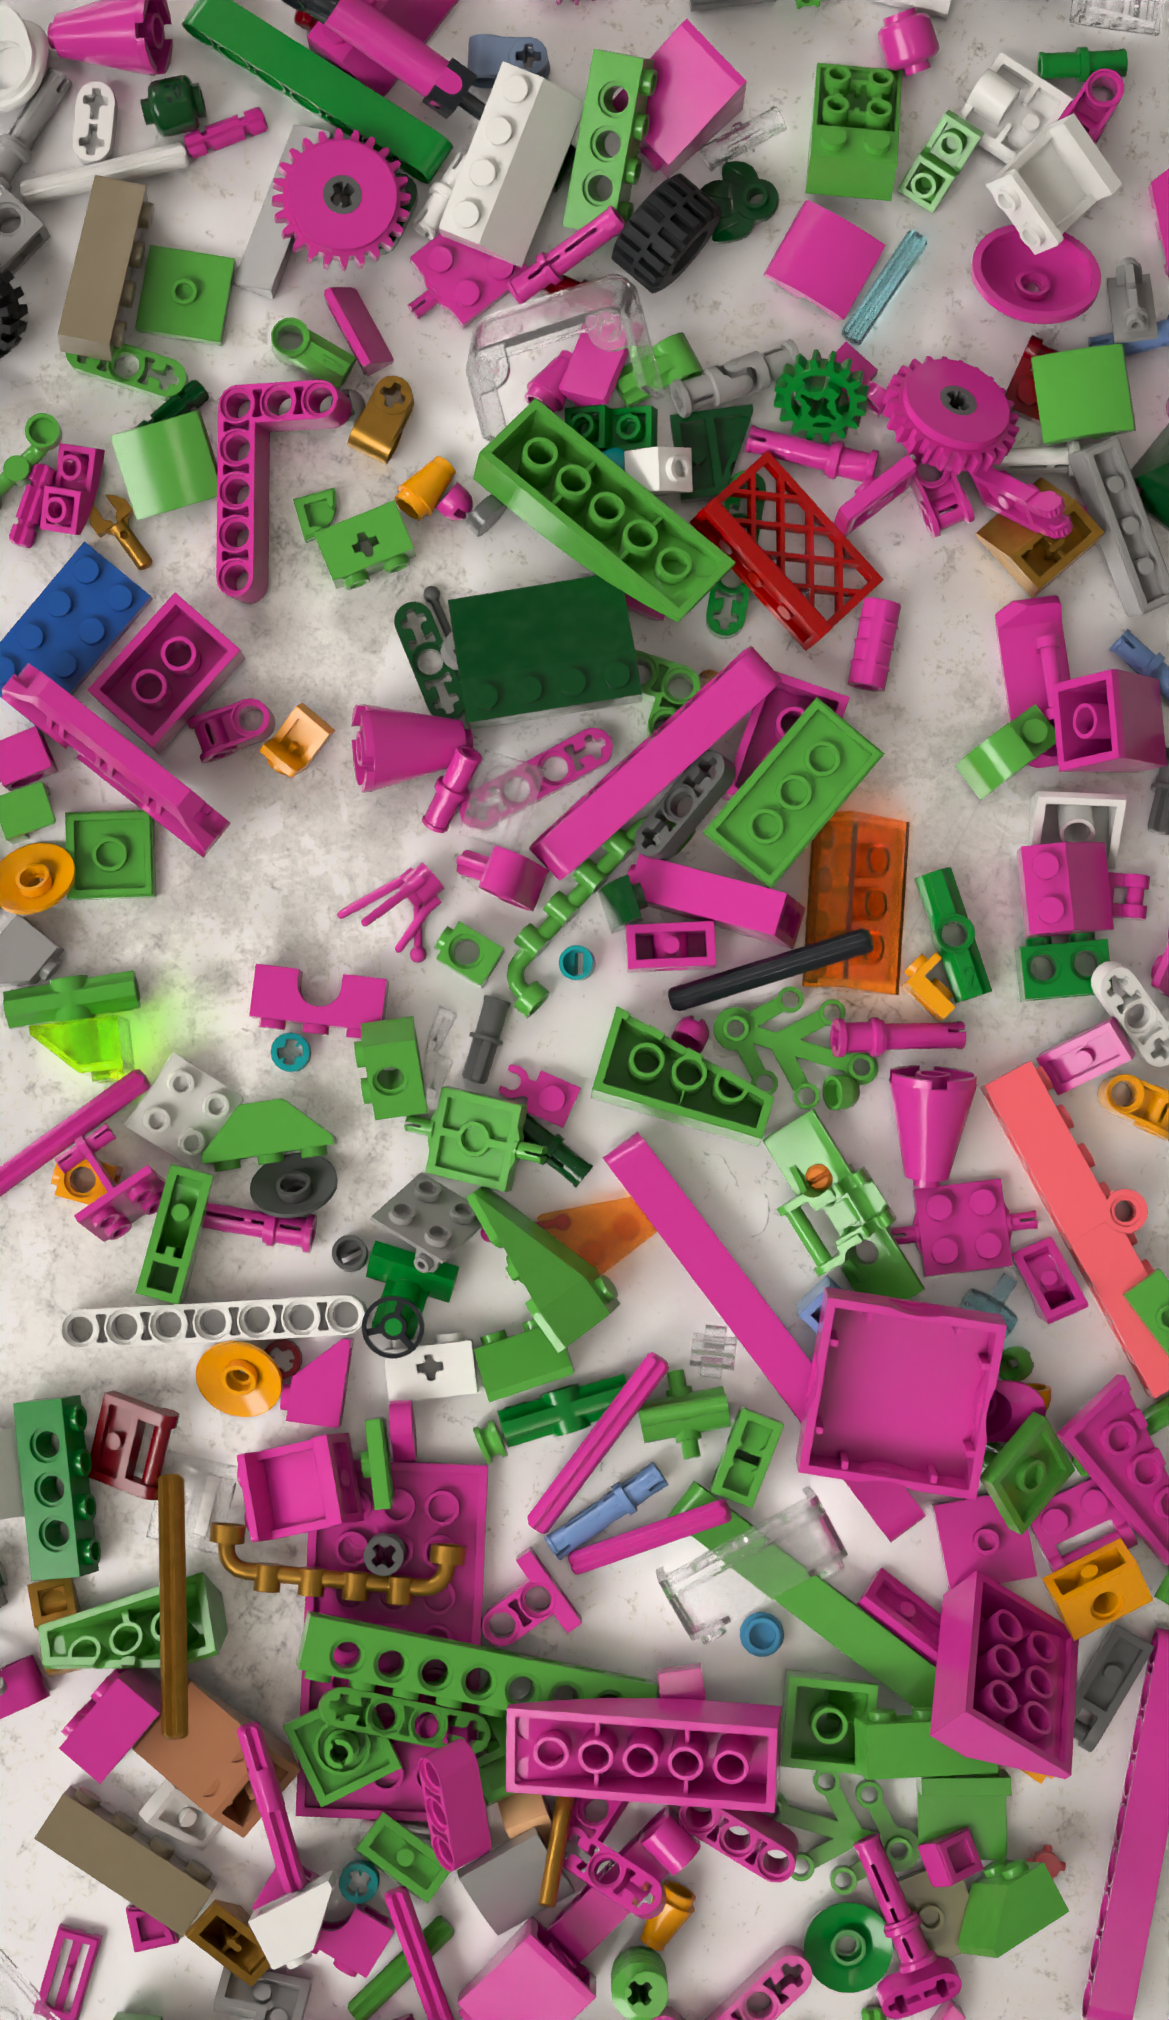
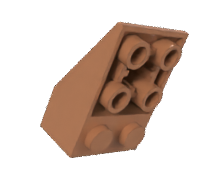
M189 1679L188 1736L180 1740L164 1738L161 1734L160 1713L133 1745V1751L211 1818L242 1838H245L260 1820L261 1814L256 1804L247 1773L246 1762L237 1735L238 1727L253 1721ZM262 1727L279 1785L283 1792L301 1769L289 1745Z

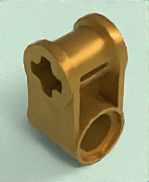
M386 376L377 383L364 411L361 412L353 426L347 442L348 447L385 465L389 463L414 407L412 389L407 381L398 376ZM396 390L400 391L403 404L395 402L392 408L388 407L385 395L393 396Z

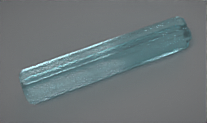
M909 230L843 327L842 336L847 341L857 346L862 344L925 250L928 241L923 235L914 230Z

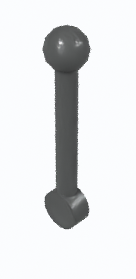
M428 586L423 592L424 599L431 603L443 633L447 637L452 629L439 601L440 591L435 586Z

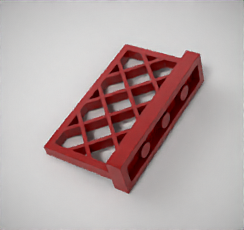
M766 451L719 495L713 498L689 522L698 532L736 562L732 568L734 573L805 651L822 639L884 580L769 451ZM763 466L776 480V493L756 491V473ZM747 482V489H739ZM729 497L747 499V519L734 518L722 503ZM756 500L776 502V522L756 520ZM785 503L798 504L805 512V525L785 523ZM756 529L776 531V551L763 550L757 544ZM785 532L805 534V554L785 552ZM814 535L826 536L834 544V557L814 555ZM785 561L805 563V584L793 583L785 575ZM814 564L834 566V587L814 585ZM843 567L856 569L868 583L861 589L843 588ZM815 594L834 596L835 613L828 620L815 608ZM843 597H851L845 604L843 603Z

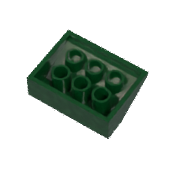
M598 575L448 600L459 679L469 730L642 702V689L625 592L611 585Z

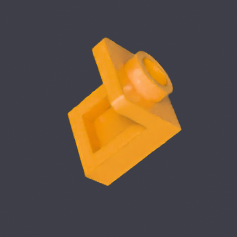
M302 702L294 708L274 737L265 742L259 751L267 758V762L272 769L293 778L310 766L336 730Z

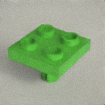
M341 1695L338 1701L330 1702L329 1710L336 1712V1720L340 1721L342 1714L358 1715L360 1717L356 1725L362 1726V1710L367 1702L366 1698H361L362 1707L347 1705L344 1703V1695ZM318 1707L284 1723L282 1726L321 1808L403 1766L391 1739L331 1727L321 1719ZM374 1708L372 1712L373 1724L377 1728L385 1730L376 1708Z

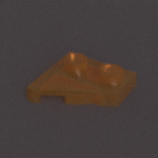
M632 1197L543 1213L537 1217V1220L548 1233L595 1267L600 1276L658 1232Z

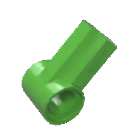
M293 317L278 321L272 329L271 342L273 353L281 363L293 365L317 380L328 381L340 390L357 360L355 356L309 330L301 320ZM287 333H296L303 339L302 345L295 350L282 348L279 341Z
M681 332L665 338L652 347L649 354L624 366L615 388L626 407H633L667 388L670 389L671 381L680 379L683 382L702 375L704 370L685 334Z

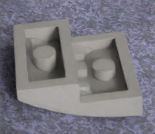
M536 1827L525 1831L457 1870L459 1880L498 1936L548 1908L538 1905L548 1847ZM563 1869L557 1902L575 1893L574 1887Z

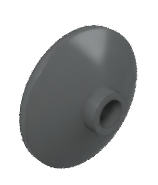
M301 1153L284 1155L283 1162L265 1164L255 1173L250 1184V1195L254 1205L265 1214L280 1218L299 1217L318 1210L333 1197L338 1184L337 1174L333 1165L321 1156L302 1158Z

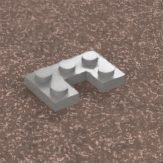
M223 1967L213 2003L214 2011L255 2020H303L311 1991V1980L266 1971L250 1987L226 1967Z

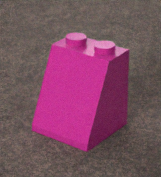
M688 19L678 26L650 58L655 60L653 69L657 70L658 79L653 96H648L645 114H648L650 117L649 130L644 141L640 140L639 149L641 151L638 154L643 163L652 172L656 173L660 170L667 179L743 110L747 81ZM624 88L612 100L613 106L618 112L625 110L629 102L628 93Z
M1109 669L1051 685L1059 772L1137 773L1167 766L1159 679L1119 669Z
M532 1916L462 1989L458 1996L457 2004L461 2007L458 2012L464 2020H573L596 1998V1976L582 1962L577 1963L546 1931V1928Z

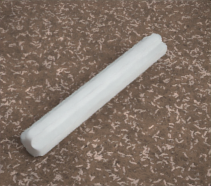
M176 142L25 180L20 183V191L25 204L33 206L89 192L92 189L95 175L129 182L185 168L189 165V159L185 145L182 142Z

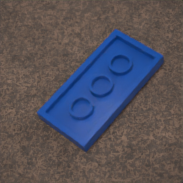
M84 541L0 641V697L2 696L1 689L14 674L18 676L28 663L56 682L69 694L73 695L153 598Z

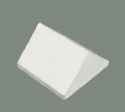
M1037 791L1030 798L1028 846L1061 842H1105L1107 867L1115 869L1127 803L1126 795Z

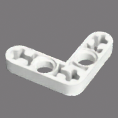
M1107 961L1099 965L1091 977V987L1096 997L1111 1017L1114 1016L1137 1055L1155 1067L1168 1065L1169 1006L1160 1012L1134 973L1119 962ZM1114 975L1117 977V985L1126 993L1121 997L1110 989L1111 983L1109 980ZM1136 1004H1143L1144 1015L1142 1019L1135 1024L1129 1025L1127 1023L1128 1011ZM1159 1038L1161 1039L1159 1041L1161 1049L1154 1052L1155 1046L1153 1042Z

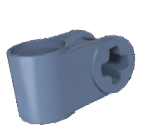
M478 34L469 38L467 68L477 75L471 86L487 89L493 88L503 61L545 79L549 78L550 64L547 49L538 39L532 37H501L492 34ZM528 57H535L536 61L533 62L532 68L525 69L524 65L527 63Z

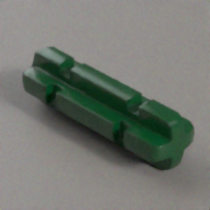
M196 379L191 380L182 389L183 393L181 395L176 394L150 414L152 419L148 422L144 419L135 428L189 413L194 406L198 409L208 401V392Z

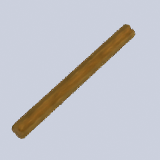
M179 1474L161 1475L158 1479L161 1734L168 1740H180L188 1736L185 1490L183 1477Z

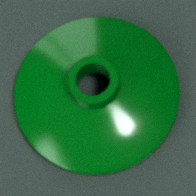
M839 1902L821 1910L810 1922L804 1937V1955L810 1963L813 1976L827 1988L842 1993L860 1992L875 1985L887 1972L893 1955L892 1939L886 1938L883 1932L885 1929L883 1918L872 1908L857 1902ZM845 1936H850L855 1940V1946L849 1951L839 1948V1941Z

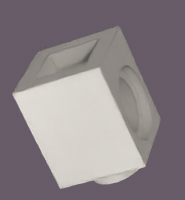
M656 446L624 451L625 472L654 496L693 492L691 448Z

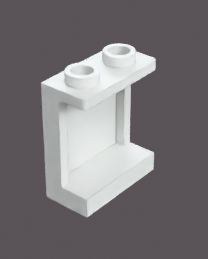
M1073 113L1048 125L985 185L994 196L998 207L1006 213L1018 230L1022 241L1036 255L1058 246L1064 240L1062 234L1096 201L1112 195L1123 184Z

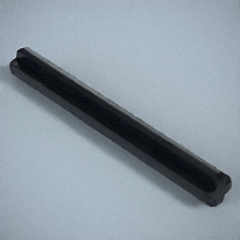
M861 928L675 986L668 990L669 1003L673 1010L683 1011L872 952L874 949L872 937L868 930Z

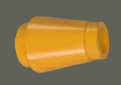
M436 456L398 486L399 493L394 498L396 504L414 520L421 521L425 515L431 516L451 482V478L456 474L454 467L446 459Z
M665 1880L662 1885L666 1892V1904L663 1911L652 1919H646L640 1936L641 1941L645 1945L657 1951L664 1950L666 1944L670 1942L695 1911L693 1903L696 1900V1896L682 1884L672 1880Z

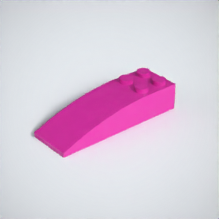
M596 1698L508 1704L506 1792L775 1813L780 1785L782 1706L666 1698Z

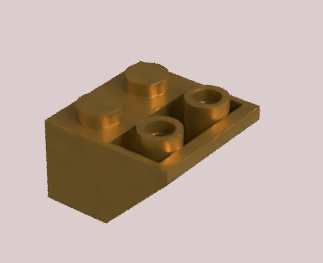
M1042 477L1037 479L1033 485L1041 492L1051 490L1063 498L1066 508H1064L1062 513L1065 516L1068 515L1073 524L1072 532L1069 535L1060 539L1047 537L999 513L975 534L1031 598L1036 597L1091 549L1105 533L1074 498Z

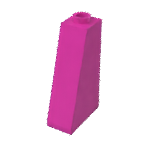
M641 854L638 856L637 863L632 864L628 870L627 875L630 878L631 884L640 882L649 907L699 922L714 921L715 927L794 949L806 908L788 893L660 859H651Z

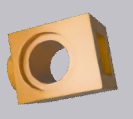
M87 1159L73 1167L66 1174L63 1173L56 1163L51 1184L57 1186L55 1196L90 1205L108 1192ZM100 1161L116 1185H119L123 1167ZM84 1167L91 1169L96 1179L94 1187L86 1193L79 1191L74 1181L76 1173Z

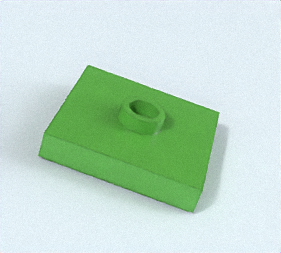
M150 245L135 325L136 331L222 346L236 267L235 258Z

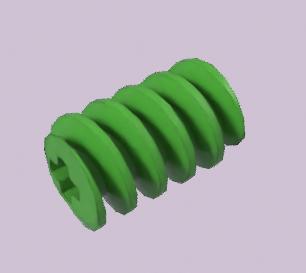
M642 1945L629 1947L622 1951L613 1962L611 1970L612 2000L618 2012L629 2020H652L659 2016L666 2007L669 1996L666 1966L660 1954L650 1947Z

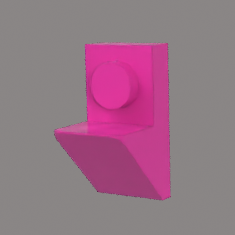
M1051 1236L1011 1254L1013 1263L1031 1294L1035 1312L1045 1323L1051 1324L1089 1307L1085 1296Z

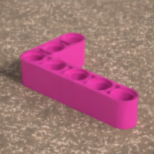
M307 380L234 385L227 388L219 399L216 579L217 585L223 593L242 603H257L264 597L268 589L270 432L334 429L345 424L351 416V401L345 393L328 381ZM328 396H333V403L330 409L320 413L322 401ZM291 398L292 403L288 412L284 415H279L282 402ZM250 401L248 413L239 418L238 413L241 405ZM249 443L250 450L247 457L239 461V450ZM249 486V496L243 503L238 504L239 492L244 487ZM248 529L249 537L247 542L238 547L237 539L239 534L243 530ZM244 572H248L249 578L246 586L241 590H237L236 584L239 576Z

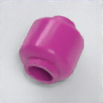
M914 7L883 19L885 26L879 30L878 40L887 66L895 71L904 68L906 76L930 68L928 59L934 57L939 52L940 47L929 15L922 12L917 13Z

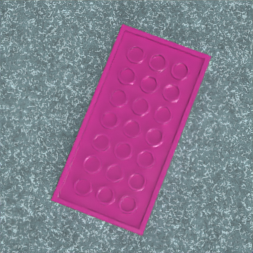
M354 1459L364 1519L367 1516L371 1517L377 1523L379 1532L397 1534L402 1538L406 1546L404 1562L391 1575H405L422 1579L432 1577L437 1572L438 1564L430 1562L431 1543H451L467 1546L465 1565H456L453 1579L445 1590L432 1596H413L412 1605L386 1603V1593L369 1592L368 1601L342 1599V1589L325 1588L324 1597L305 1596L304 1623L308 1610L481 1645L488 1464L391 1461L395 1503L390 1509L375 1510L371 1477H363L361 1459ZM364 1520L353 1523L349 1531L345 1533L346 1525L308 1533L307 1567H319L337 1571H362L374 1574L367 1568L364 1562V1551L353 1549L345 1540L349 1536L355 1545L366 1547L375 1536V1529L369 1521ZM378 1543L376 1546L379 1551L375 1555V1559L379 1563L385 1559L390 1564L394 1563L392 1555L395 1552V1548L391 1544L384 1548ZM343 1642L338 1645L334 1652L335 1661L340 1664L351 1663L358 1654L357 1645L352 1642ZM393 1650L383 1653L378 1661L379 1670L385 1673L397 1670L401 1664V1654ZM438 1659L428 1661L422 1669L423 1679L426 1681L438 1680L444 1673V1662ZM475 1668L468 1673L465 1681L468 1689H479L480 1668ZM302 1670L300 1716L317 1708L321 1696L327 1690L334 1687L351 1688L348 1686L349 1679L332 1676L330 1683H323L304 1678L305 1671ZM376 1685L374 1692H372L396 1697L392 1695L393 1688ZM419 1693L418 1700H411L444 1707L435 1703V1696ZM463 1702L461 1709H454L478 1715V1705ZM378 1704L375 1708L385 1729H387L395 1720L394 1710L389 1704ZM429 1712L421 1713L415 1721L416 1733L422 1738L432 1737L436 1733L438 1728L436 1717ZM447 1716L448 1730L442 1741L443 1743H448L447 1734L461 1736L465 1738L468 1744L470 1740H477V1731L473 1730L472 1721H469L468 1727L459 1728L449 1726L453 1717ZM391 1739L403 1764L402 1768L322 1808L298 1760L301 1771L297 1774L295 1816L377 1819L384 1812L393 1820L428 1822L418 1762L420 1758L437 1749Z

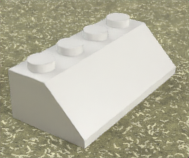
M503 61L438 229L441 235L522 268L580 122L584 101L539 75Z

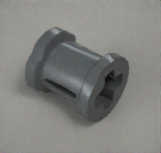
M380 1532L366 1545L364 1562L367 1568L376 1575H391L404 1562L406 1546L402 1538L397 1534ZM378 1543L384 1548L390 1544L395 1548V1552L392 1555L394 1563L390 1564L386 1559L379 1563L375 1559V1555L379 1551L376 1546Z

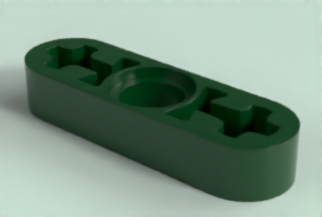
M408 602L397 610L394 625L427 708L432 716L459 720L464 715L465 709L461 685L455 670L448 667L444 661L441 670L432 675L425 674L418 668V660L423 653L434 651L441 655L440 650L443 640L433 615L424 604ZM412 612L415 613L417 618L425 617L427 620L421 623L425 640L432 635L436 639L435 642H424L418 645L413 651L410 650L409 644H418L414 632L411 628L403 629L402 625L408 622L407 615ZM447 675H450L452 679L451 682H443L449 697L457 696L459 698V701L453 704L454 711L449 714L446 713L444 708L436 710L434 706L440 702L436 686L432 687L429 691L425 687V684H434L442 681Z

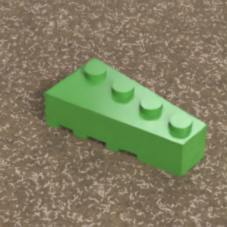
M618 1006L616 1007L592 1087L591 1098L759 1147L774 1101L772 1095L727 1069L718 1067L703 1058V1055L689 1047L687 1049L665 1036V1033L651 1025L644 1024L630 1016V1013Z

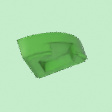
M335 487L293 499L304 540L306 543L316 539L314 532L329 527L334 520L337 510Z

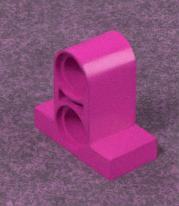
M530 1546L516 1557L517 1564L528 1579L501 1597L486 1610L482 1622V1631L485 1638L491 1644L508 1646L552 1614L555 1615L567 1634L582 1624V1617ZM535 1586L546 1588L551 1595L550 1603L540 1609L531 1607L526 1600V1593L530 1588ZM504 1612L514 1619L515 1627L510 1633L500 1635L492 1630L490 1619L495 1614Z

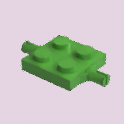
M443 1086L441 1088L438 1108L431 1119L409 1115L405 1122L414 1123L404 1125L406 1132L428 1136L429 1156L426 1173L503 1192L512 1191L516 1166L520 1159L543 1165L547 1156L539 1154H548L547 1146L524 1142L523 1129L528 1105L450 1086Z

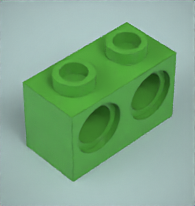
M740 1405L710 1483V1492L753 1508L783 1430V1422Z

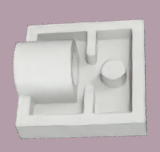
M1000 52L991 67L983 73L958 116L985 133L978 144L979 146L1008 164L1048 125L1058 121L1063 111L1073 99L1003 52Z

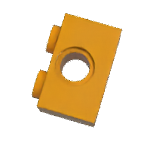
M1121 1538L1042 1578L1057 1614L1074 1641L1153 1601L1138 1563Z

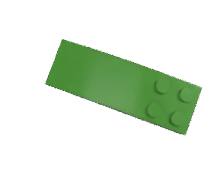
M536 398L479 452L473 476L476 482L539 534L581 565L639 602L678 623L736 563Z

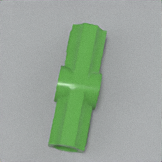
M133 970L90 978L88 975L63 977L50 980V984L11 989V991L3 992L4 1012L9 1029L56 1022V1025L72 1024L93 1020L95 1015L141 1008L139 986L135 971Z

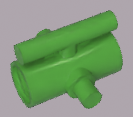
M683 1369L667 1372L670 1388L666 1390L667 1397L646 1400L638 1410L644 1444L675 1438L676 1443L681 1444L684 1460L701 1457L698 1440L702 1438L701 1432L731 1427L724 1387L719 1386L692 1391V1386H687Z

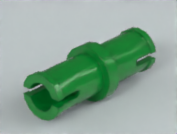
M1077 47L1075 52H1039L1037 57V75L1044 80L1076 78L1077 82H1086L1089 76L1099 69H1111L1116 71L1121 77H1125L1127 74L1128 58L1126 49L1089 51L1087 47Z

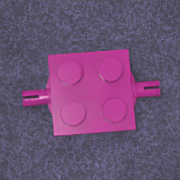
M440 233L410 257V262L423 277L427 291L407 306L419 320L421 316L439 304L440 307L449 311L464 329L509 294L510 291L506 282L527 269V266L523 264L522 268L446 238Z
M1001 1179L944 1185L938 1188L913 1189L915 1215L912 1226L891 1228V1234L893 1236L905 1235L894 1237L898 1245L915 1243L921 1255L924 1277L1012 1267L1010 1248L1012 1231L1038 1229V1221L1020 1222L1021 1220L1037 1218L1035 1210L1010 1214L1004 1203Z

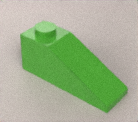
M170 1164L135 1293L174 1304L185 1302L197 1257L214 1175Z

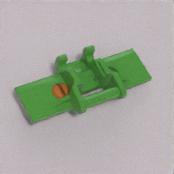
M815 1109L810 1110L762 1140L796 1197L778 1207L777 1211L780 1216L785 1215L817 1266L814 1268V1271L818 1277L840 1266L856 1292L908 1300L925 1290L919 1277L891 1234L892 1229L890 1225L896 1221V1216L865 1166L855 1170L851 1163H847ZM808 1202L815 1211L823 1208L838 1231L840 1238L835 1243L839 1252L831 1257L802 1210L801 1205ZM864 1240L873 1242L878 1249L877 1260L874 1262L861 1260L856 1253V1245Z

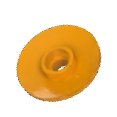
M51 843L29 844L8 854L0 861V907L10 913L26 915L44 911L60 902L72 888L76 877V867L71 855L64 848Z
M225 1341L215 1344L203 1353L196 1367V1383L203 1397L219 1411L232 1416L254 1417L261 1415L277 1403L282 1391V1375L276 1362L265 1351L246 1342Z

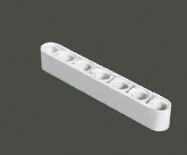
M350 1294L85 1308L72 1311L63 1318L60 1324V1335L67 1346L79 1350L339 1336L352 1334L361 1329L367 1308L360 1298ZM342 1302H350L357 1308L358 1320L351 1327H344L336 1321L335 1309ZM299 1304L307 1305L314 1314L313 1324L305 1330L297 1328L291 1320V1313L294 1307ZM254 1307H262L269 1314L270 1323L263 1332L255 1331L248 1325V1313ZM211 1309H216L225 1316V1328L219 1334L210 1333L204 1326V1316ZM166 1312H174L181 1319V1330L174 1337L164 1334L160 1327V1319ZM123 1314L132 1316L137 1322V1332L131 1339L121 1337L116 1329L117 1320ZM80 1316L89 1319L93 1325V1334L87 1341H80L73 1334V1323Z

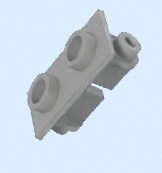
M1123 258L1116 267V277L1107 278L1114 344L1158 339L1150 274H1142L1141 264L1134 258Z

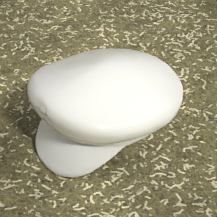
M0 4V112H9L26 104L40 87L48 60L49 41L45 31L38 24L22 19L14 9Z

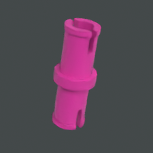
M465 745L457 746L445 775L437 779L434 785L436 793L426 814L422 817V823L430 830L438 833L447 832L459 804L466 801L469 795L467 787L483 759L482 755L475 749Z

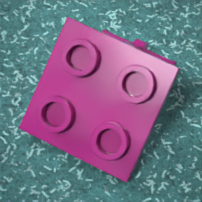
M107 1123L86 1138L83 1135L79 1136L74 1140L75 1145L54 1158L64 1174L87 1159L108 1191L74 1215L79 1224L103 1242L124 1236L132 1228L133 1222L145 1214L152 1215L158 1212L166 1182L155 1170L146 1165L128 1179L116 1185L95 1153L111 1141L117 1139Z

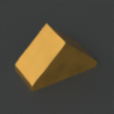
M215 1899L185 1932V1935L252 1987L269 1969L270 1964L248 1923L251 1916L241 1905Z

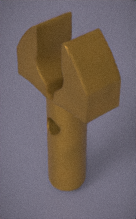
M106 494L105 496L117 511L115 516L117 523L114 524L110 520H104L93 504L90 512V525L100 538L106 534L115 536L139 570L149 568L153 560L129 527V518L134 515V510L126 499Z

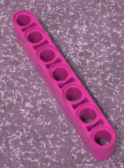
M752 646L746 648L549 826L531 844L529 850L559 881L565 878L762 701L779 684L782 678Z

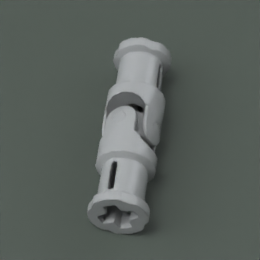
M788 339L782 342L781 347L764 353L754 351L732 359L721 366L716 365L706 368L703 371V375L683 382L680 379L671 381L670 394L676 411L682 418H686L695 409L712 403L715 406H719L732 401L734 398L744 397L769 388L771 382L781 377L786 363L794 366L796 356L800 354L797 345L793 340Z

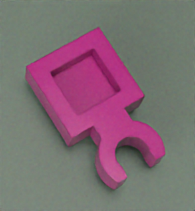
M509 1065L508 1071L520 1077V1086L515 1090H509L506 1087L500 1086L498 1091L503 1096L511 1099L521 1096L527 1098L528 1113L564 1128L581 1088L542 1070L535 1082L529 1079L527 1072L520 1066Z

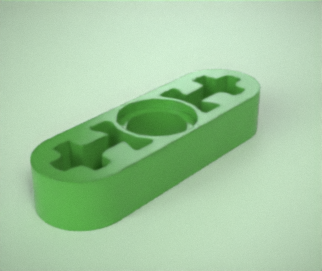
M125 343L122 348L115 347L112 362L106 361V371H101L104 367L101 360L87 358L84 364L81 363L79 355L65 352L68 362L78 373L160 400L167 401L176 394L181 395L183 393L182 389L189 383L188 375L178 361ZM130 355L137 358L139 369L134 376L123 378L116 374L115 366L121 357ZM148 362L153 363L150 367L153 373L166 376L169 370H174V376L179 380L178 384H170L167 390H163L160 380L150 376L147 377V385L142 384L148 373Z

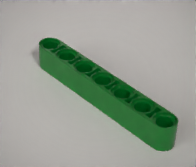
M197 0L182 22L183 28L194 38L333 127L341 128V131L351 137L354 130L359 131V142L363 144L371 136L374 137V150L379 152L381 149L388 147L390 151L386 160L390 163L399 160L401 163L400 169L420 182L430 184L453 149L451 142L438 131L232 0Z

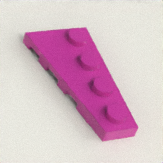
M1117 1374L1056 1435L1162 1564L1169 1566V1476L1164 1468L1166 1462L1160 1450L1155 1448L1146 1429L1148 1424L1141 1409L1136 1408L1129 1393L1131 1387L1126 1377Z

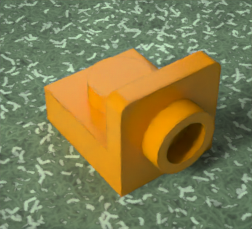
M937 952L929 958L921 953L903 971L909 978L901 986L937 1022H940L955 1008L949 1001L953 994L938 979L934 978L930 982L925 977L942 957Z

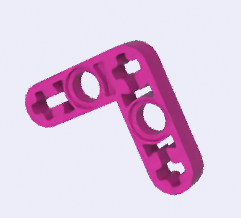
M578 1798L573 1805L567 1841L574 1843L579 1838L578 1846L590 1855L591 1858L587 1865L574 1854H570L565 1859L567 1855L565 1851L563 1868L634 1916L641 1919H652L658 1916L666 1904L664 1887L652 1875L603 1844L629 1802L605 1800L608 1803L607 1816L599 1822H591L587 1820L586 1808L595 1799ZM605 1861H615L620 1867L618 1879L611 1884L599 1883L597 1879V1870ZM631 1873H635V1875L630 1879ZM629 1879L636 1887L643 1891L652 1886L650 1893L655 1899L651 1905L644 1902L640 1907H637L639 1903L638 1898L625 1889ZM623 1890L622 1896L619 1897L617 1894Z

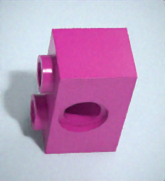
M714 921L626 925L627 973L715 969Z

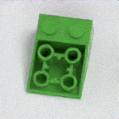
M817 63L805 193L891 201L898 164L902 86L901 70Z

